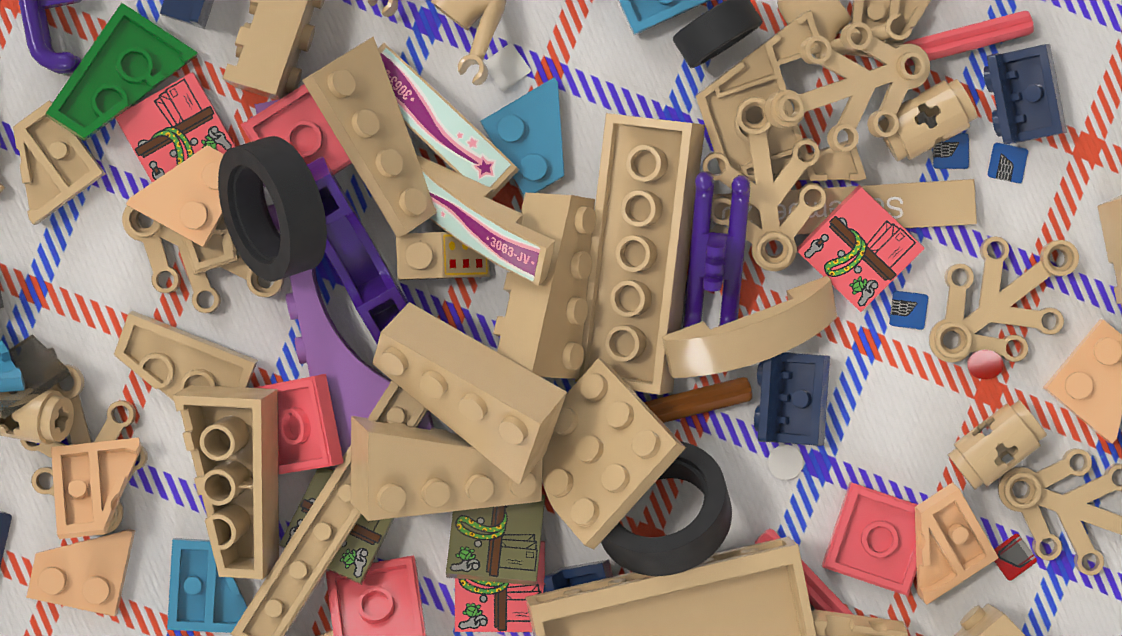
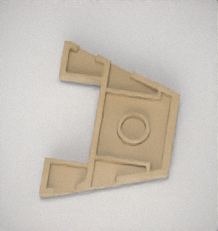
M811 10L802 13L695 95L714 152L726 155L730 166L747 176L751 181H755L749 135L738 124V106L749 97L756 96L767 100L771 94L787 90L779 66L802 58L800 55L802 42L807 38L819 36ZM813 42L810 46V53L820 52L819 44ZM786 100L783 104V112L788 117L793 114L794 110L791 101ZM758 106L750 107L746 112L747 120L752 123L761 121L763 110ZM771 124L766 130L773 180L776 179L793 156L792 149L794 144L798 140L803 139L798 124L784 128ZM848 140L841 142L839 144L845 146ZM802 145L798 149L797 155L801 160L808 161L813 158L815 151L808 153L806 146ZM829 146L820 149L819 160L814 165L807 167L798 180L861 181L867 178L857 147L850 151L837 152ZM717 158L720 170L723 172L725 163L722 159Z

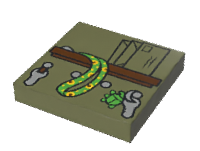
M327 467L317 468L279 544L282 548H286L334 470ZM361 515L331 562L328 570L362 585L394 518L367 521Z
M542 495L541 502L453 511L446 577L536 586L545 495Z

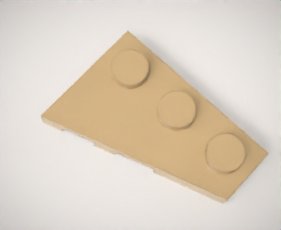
M131 311L128 314L114 352V356L153 388L160 389L173 401L174 394L190 385L248 388L258 362L254 358L135 311Z

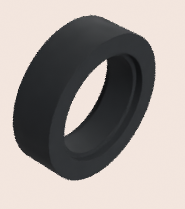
M277 136L262 138L226 151L220 162L218 172L220 205L229 235L246 265L257 276L270 282L278 281L318 266L326 249L327 227L325 212L314 177L298 151L286 140ZM263 183L274 203L279 220L280 234L270 216Z
M680 441L686 448L657 479H681L695 485L704 494L703 505L697 517L682 530L661 537L636 535L623 527L619 522L601 541L606 553L618 565L631 572L647 576L673 575L698 566L712 556L724 542L731 526L732 505L721 468L712 456L701 448Z

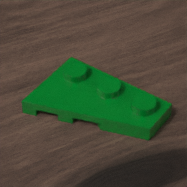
M121 2L47 110L46 117L85 141L197 57L198 52Z

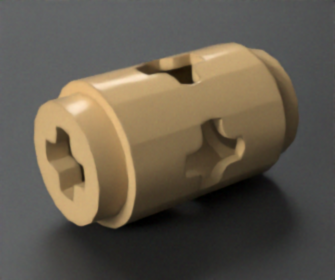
M957 79L950 83L943 80L921 92L916 98L901 103L896 114L899 120L898 130L890 137H883V140L896 161H900L905 157L912 160L935 147V144L946 141L970 128L969 122L978 118L977 112L966 90ZM922 112L927 117L935 115L937 124L931 129L926 123L918 125L917 116ZM886 117L878 122V127L882 132H885L888 128Z
M25 385L24 391L0 392V436L46 445L52 444L55 441H63L68 436L74 420V408L71 400L64 397L61 392Z
M1018 400L1012 406L1008 403L955 442L954 446L956 448L948 454V457L973 489L976 490L982 484L988 487L1041 446L1039 441L1046 437L1047 434L1026 406ZM986 427L992 430L987 436L981 433ZM1009 454L1014 459L1006 464L1002 458Z

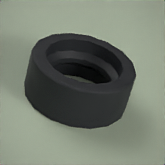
M725 0L673 36V42L689 67L694 68L744 39L761 26L763 21L750 0Z

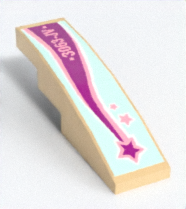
M383 43L378 50L405 125L455 172L492 188V199L519 169L418 73Z
M417 155L437 212L429 219L462 244L496 265L539 286L548 276L555 240L522 226L524 214L491 200L492 188Z

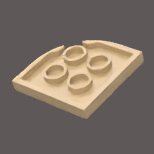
M598 358L566 394L548 448L542 457L544 489L552 507L585 546L594 550L686 447L610 365Z

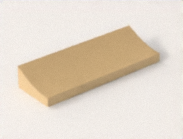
M606 113L595 203L596 225L591 237L590 256L592 259V270L588 277L586 294L588 315L584 322L582 338L584 360L580 367L579 379L599 358L608 363L633 391L657 395L673 392L675 378L669 372L662 336L681 330L690 256L696 188L695 178L700 173L705 131L704 124Z

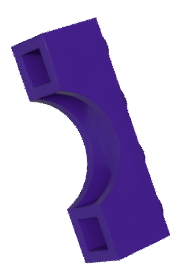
M322 156L307 164L314 177L324 207L327 227L325 253L345 286L357 312L376 344H378L381 331L408 304V301Z

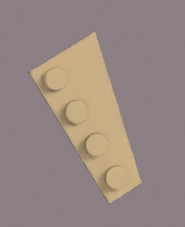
M374 36L302 80L396 237L398 238L409 233L437 213Z

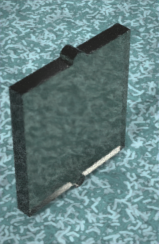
M33 334L8 350L15 367L19 368L22 372L25 390L0 392V416L3 419L71 375L68 368L57 358L54 348L47 349Z

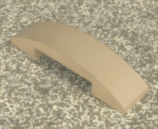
M825 276L786 291L788 301L710 329L703 321L662 336L670 375L673 378H688L727 372L770 359L804 343L820 333L837 318L831 279Z

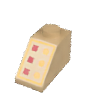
M448 232L407 233L401 237H396L398 280L490 277L489 260L462 244Z

